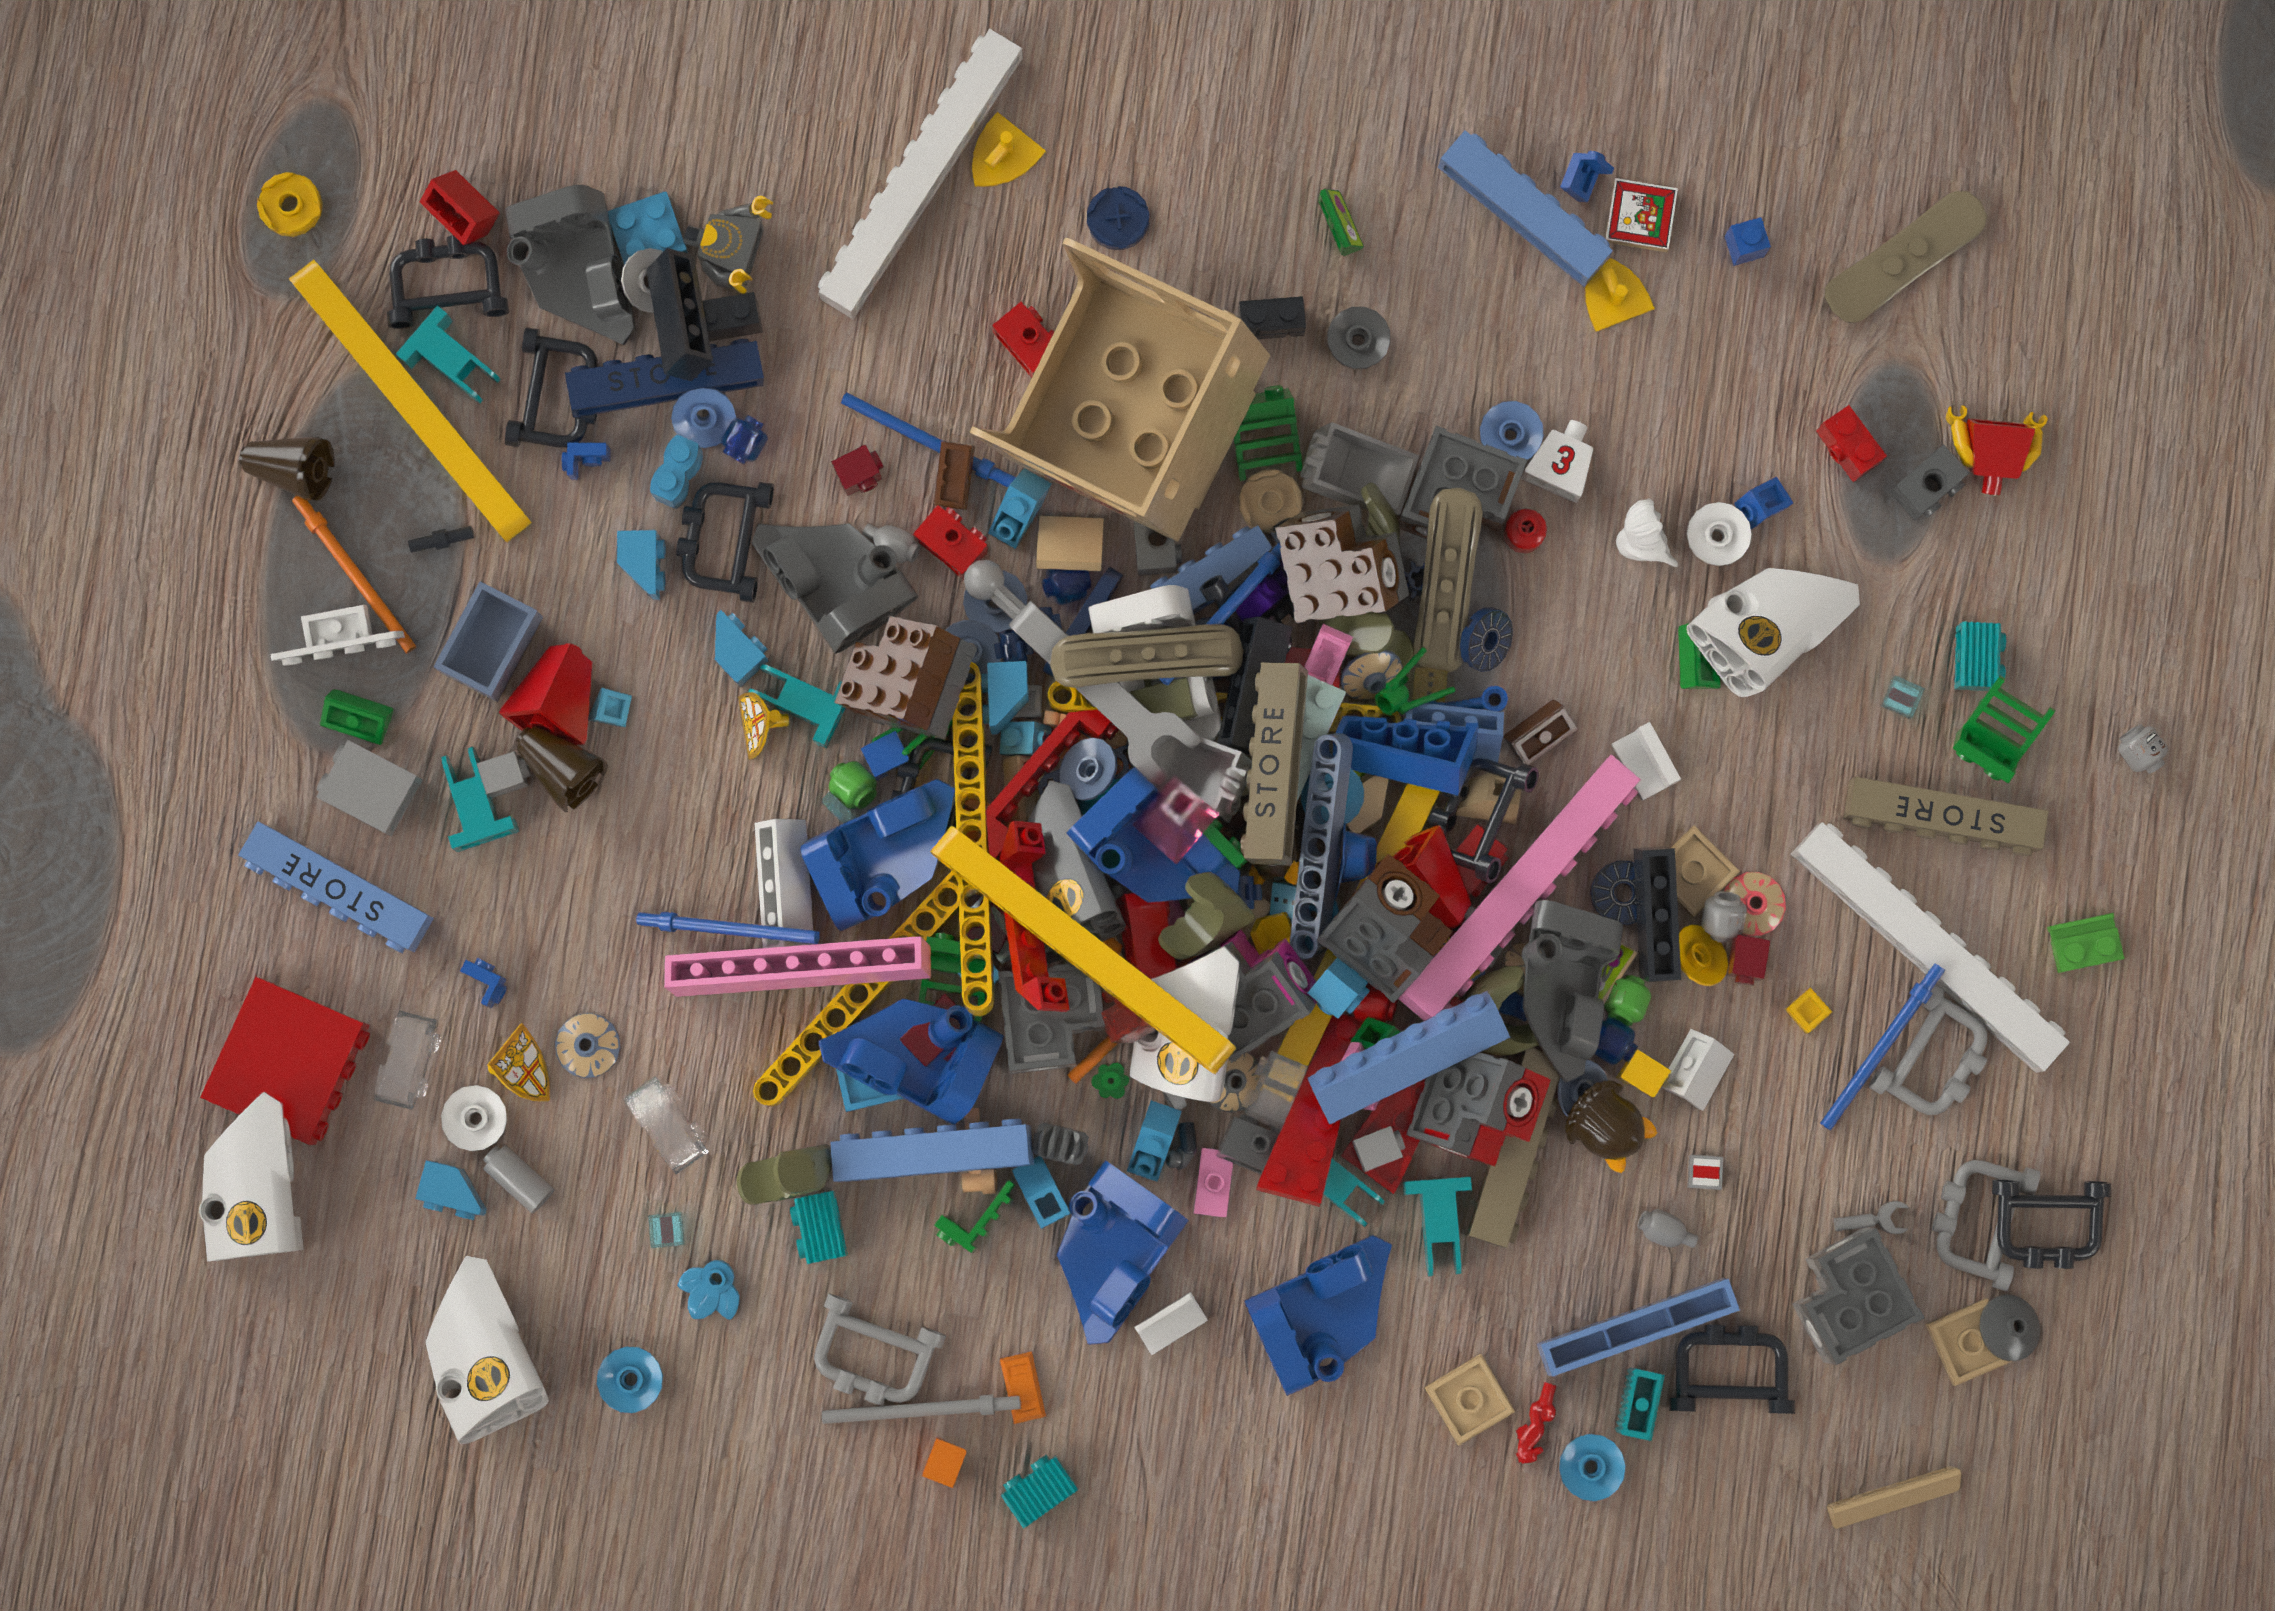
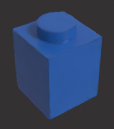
M1761 217L1731 225L1724 236L1734 266L1764 258L1771 248Z

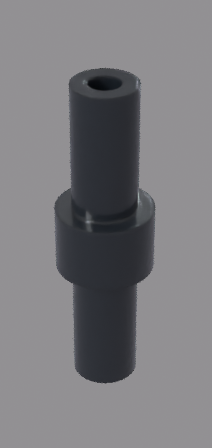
M472 526L451 531L441 529L432 531V535L408 540V545L411 553L435 547L437 550L449 548L452 543L473 539L475 536Z

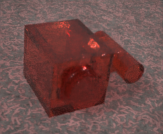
M1106 990L1102 992V998L1106 1003L1109 1004L1115 1001L1114 1006L1101 1012L1105 1023V1030L1111 1043H1133L1156 1030Z

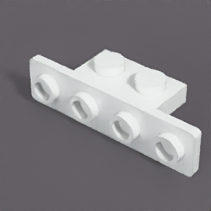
M360 605L301 616L306 648L270 655L272 661L282 660L283 666L302 663V657L313 655L314 660L334 657L333 651L344 649L345 654L365 651L364 645L376 643V648L395 646V639L404 638V632L392 631L372 635L367 605Z

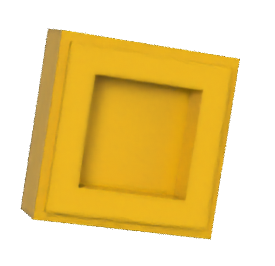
M1811 987L1784 1009L1806 1034L1811 1032L1832 1013Z

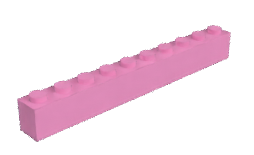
M1611 754L1398 999L1423 1021L1436 1016L1438 1012L1444 1009L1452 1008L1453 1006L1448 1002L1456 993L1460 997L1464 995L1474 983L1470 977L1477 969L1482 973L1495 959L1490 953L1496 946L1499 945L1503 949L1515 936L1511 929L1519 921L1524 925L1533 915L1534 908L1532 905L1539 897L1542 900H1546L1557 887L1553 883L1554 879L1559 874L1565 877L1577 864L1573 859L1580 850L1586 853L1598 840L1593 834L1601 826L1606 830L1617 818L1618 815L1614 810L1618 805L1622 803L1626 807L1637 795L1638 791L1634 787L1641 779Z

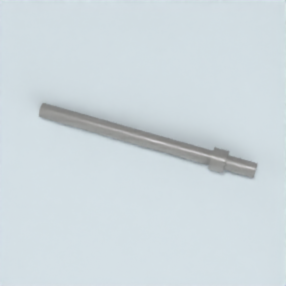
M991 1394L980 1395L979 1399L823 1410L822 1422L823 1424L976 1412H980L981 1415H995V1411L1021 1409L1020 1396L994 1398V1395Z

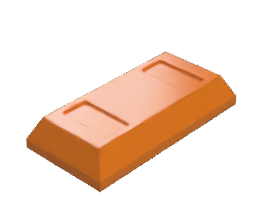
M1032 1351L1000 1358L1008 1397L1020 1396L1021 1409L1011 1410L1014 1424L1046 1417Z

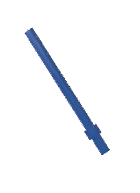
M847 392L844 394L841 404L940 453L941 441L943 440ZM974 456L972 470L976 471L975 475L986 481L990 478L1009 487L1016 478L996 468V463L986 458L981 460Z
M1280 542L1271 552H1265L1257 561L1258 566L1206 624L1223 625L1268 574L1272 575L1281 565L1280 560L1282 559ZM1159 678V680L1168 686L1174 678Z
M639 912L636 918L637 925L659 927L660 931L675 932L678 929L817 944L820 938L819 932L813 930L680 917L677 913L661 912V914Z
M1934 963L1921 983L1916 982L1909 992L1911 996L1820 1124L1830 1131L1918 1008L1922 1003L1926 1004L1933 995L1931 990L1944 974L1945 969Z

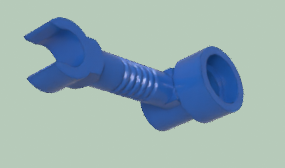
M1491 686L1483 692L1481 697L1456 702L1437 703L1436 701H1431L1428 704L1501 712L1507 706L1508 696L1503 688ZM1491 697H1498L1501 700L1497 706H1492L1488 701Z

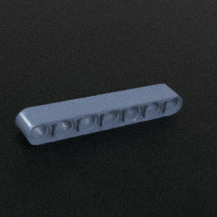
M1342 733L1323 735L1316 740L1313 747L1290 935V945L1300 959H1309L1323 954L1327 950V947H1324L1316 940L1332 921L1353 752L1350 738ZM1331 741H1334L1338 748L1335 757L1329 751V743ZM1327 773L1332 776L1334 781L1332 789H1329L1325 784ZM1323 806L1329 811L1330 817L1328 821H1325L1321 816ZM1319 838L1325 843L1326 849L1324 854L1319 852L1317 848ZM1314 871H1317L1321 876L1322 882L1320 886L1314 883ZM1311 903L1317 908L1318 914L1316 918L1310 915L1309 906ZM1307 935L1313 940V950H1309L1305 944Z

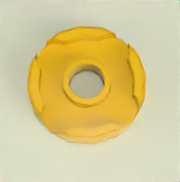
M285 172L273 176L261 188L262 192L257 200V209L260 218L271 231L281 236L294 237L305 234L318 222L322 213L323 202L319 190L307 177ZM288 197H295L298 200L297 207L290 212L283 211V201Z

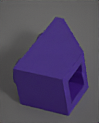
M1280 560L1281 565L1272 575L1268 574L1236 609L1242 621L1245 618L1262 617L1289 594L1288 577L1286 571H1284L1282 560Z

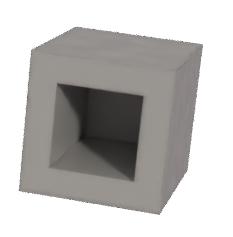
M514 751L477 763L485 792L491 798L529 786L527 777L531 776L530 768L524 759H521L520 755Z
M1391 1126L1352 1141L1364 1172L1402 1158L1401 1150L1405 1149L1400 1132L1398 1130L1393 1132Z

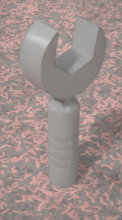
M1890 1201L1880 1207L1877 1216L1865 1214L1834 1218L1835 1231L1868 1228L1879 1224L1880 1228L1886 1233L1901 1234L1908 1229L1896 1228L1890 1216L1896 1208L1909 1207L1899 1201Z

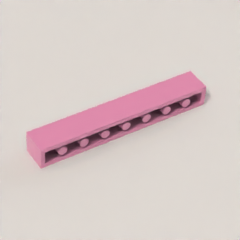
M919 936L665 956L664 988L676 997L927 979L931 978V947Z

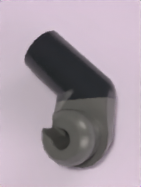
M1183 1122L1178 1125L1180 1146L1176 1151L1171 1150L1167 1153L1166 1164L1169 1168H1176L1177 1170L1186 1168L1197 1152L1195 1124L1193 1122Z

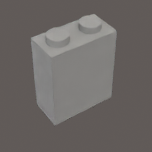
M347 740L345 746L340 745L333 756L335 764L330 773H325L320 779L317 786L319 793L316 797L392 837L422 779Z

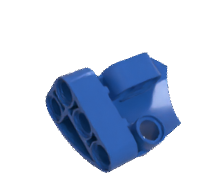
M1136 767L1124 775L1066 833L1101 871L1110 875L1148 903L1192 898L1186 891V882L1190 876L1205 872L1215 873L1238 893L1240 871ZM1109 850H1116L1120 855V863L1113 869H1108L1103 864V856Z
M937 778L868 810L866 814L812 837L801 845L800 849L803 860L832 921L839 931H844L875 916L884 915L891 907L933 878L938 859L930 851L946 833L955 795V787ZM873 892L882 893L886 898V905L876 904L872 897Z
M903 998L870 1017L820 1040L818 1043L823 1062L882 1094H897L942 1120L955 1125L970 1112L975 1104L1004 1036L985 1024L974 1021L972 1014L964 1006L954 1005L947 1010ZM949 1018L958 1020L960 1029L952 1027ZM930 1022L928 1027L929 1038L934 1045L944 1048V1050L925 1067L903 1045L900 1038L913 1026ZM955 1049L949 1061H945L943 1058L948 1056Z
M1105 1160L1088 1183L1085 1191H1080L1071 1198L1069 1210L1072 1217L1056 1254L1075 1300L1087 1344L1089 1345L1109 1343L1148 1289L1151 1282V1273L1189 1221L1174 1208ZM1093 1202L1092 1212L1084 1216L1083 1210L1085 1206Z
M1372 1235L1311 1263L1306 1268L1305 1273L1244 1300L1287 1396L1313 1385L1318 1380L1324 1382L1337 1380L1344 1371V1363L1376 1338L1380 1296L1387 1261L1392 1247L1391 1243ZM1325 1358H1333L1330 1364L1320 1366L1321 1361Z

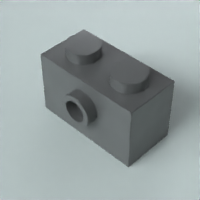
M1241 1114L1240 1118L1233 1117L1229 1121L1217 1157L1261 1175L1281 1129L1271 1127L1269 1131L1258 1126V1120Z

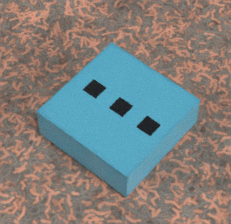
M1273 882L1269 915L1286 912L1289 918L1293 919L1297 885Z

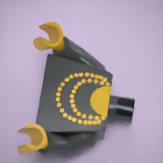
M757 196L752 203L720 211L719 214H711L705 229L690 225L687 227L684 244L699 248L697 257L702 265V270L716 286L736 289L741 294L746 293L747 290L742 284L747 286L748 281L753 280L750 275L764 232L762 220L757 218L771 219L772 213L765 210L768 205H773L774 203L764 196Z

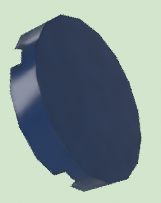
M1118 186V188L1109 187L1101 190L1092 198L1087 208V226L1090 235L1099 245L1110 250H1125L1134 247L1144 238L1149 228V211L1146 201L1138 192L1128 187Z

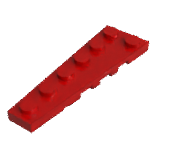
M1453 996L1449 1003L1455 1007L1461 1004L1462 1001ZM1426 1078L1415 1083V1085L1408 1086L1380 1100L1375 1111L1369 1114L1340 1155V1157L1392 1194L1396 1192L1420 1140L1406 1134L1410 1124H1412L1413 1114L1420 1094L1425 1087ZM1391 1126L1393 1132L1398 1130L1405 1145V1149L1401 1150L1403 1157L1364 1172L1352 1141Z
M1343 1014L1339 1018L1332 1015L1258 1181L1257 1191L1320 1207L1341 1119L1329 1124L1307 1078L1324 1067H1330L1341 1062L1351 1043L1350 1041L1364 1023L1363 1021Z

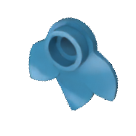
M713 1260L706 1264L704 1268L692 1267L680 1277L677 1286L681 1290L690 1293L688 1310L693 1319H703L716 1310L723 1317L731 1320L738 1310L740 1295L733 1285L734 1271L725 1261ZM712 1273H719L722 1276V1282H715L712 1279Z

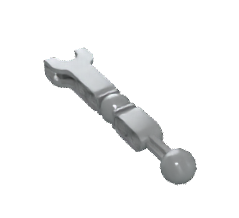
M979 560L971 564L964 575L965 588L970 596L977 600L985 601L991 599L1012 619L1009 626L1050 664L1052 648L1059 640L1068 635L1033 602L1030 601L1025 605L1004 586L1003 570L998 564L991 560ZM1119 682L1076 687L1088 701L1125 734L1129 742L1128 755L1130 762L1157 785H1161L1167 779V772L1157 761V750L1163 742L1168 739H1177L1192 749L1201 742L1200 736L1176 714L1169 712L1151 713Z

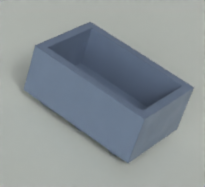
M480 581L433 667L441 674L498 702L540 625L543 616L536 609Z

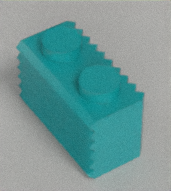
M1965 621L1957 625L1955 635L1954 689L1989 691L1990 686L2000 675L2004 678L2006 676L2005 665L2000 664V652H2004L2006 648V633L2001 632L2000 623Z
M835 1191L794 1199L795 1206L790 1207V1214L793 1226L800 1227L802 1238L796 1240L800 1259L806 1258L807 1264L848 1256Z
M1630 1367L1627 1369L1629 1374L1625 1376L1627 1379L1624 1382L1626 1387L1622 1389L1625 1394L1621 1396L1623 1398V1401L1620 1402L1622 1407L1619 1408L1621 1413L1617 1415L1620 1420L1616 1422L1618 1427L1615 1430L1617 1433L1625 1436L1652 1441L1665 1375Z
M1047 1454L1030 1465L1033 1472L1024 1478L1017 1474L1003 1484L1006 1491L1001 1493V1497L1023 1529L1078 1491V1486L1056 1455L1049 1459Z

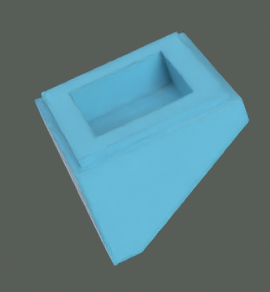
M601 688L588 720L626 727L632 695Z

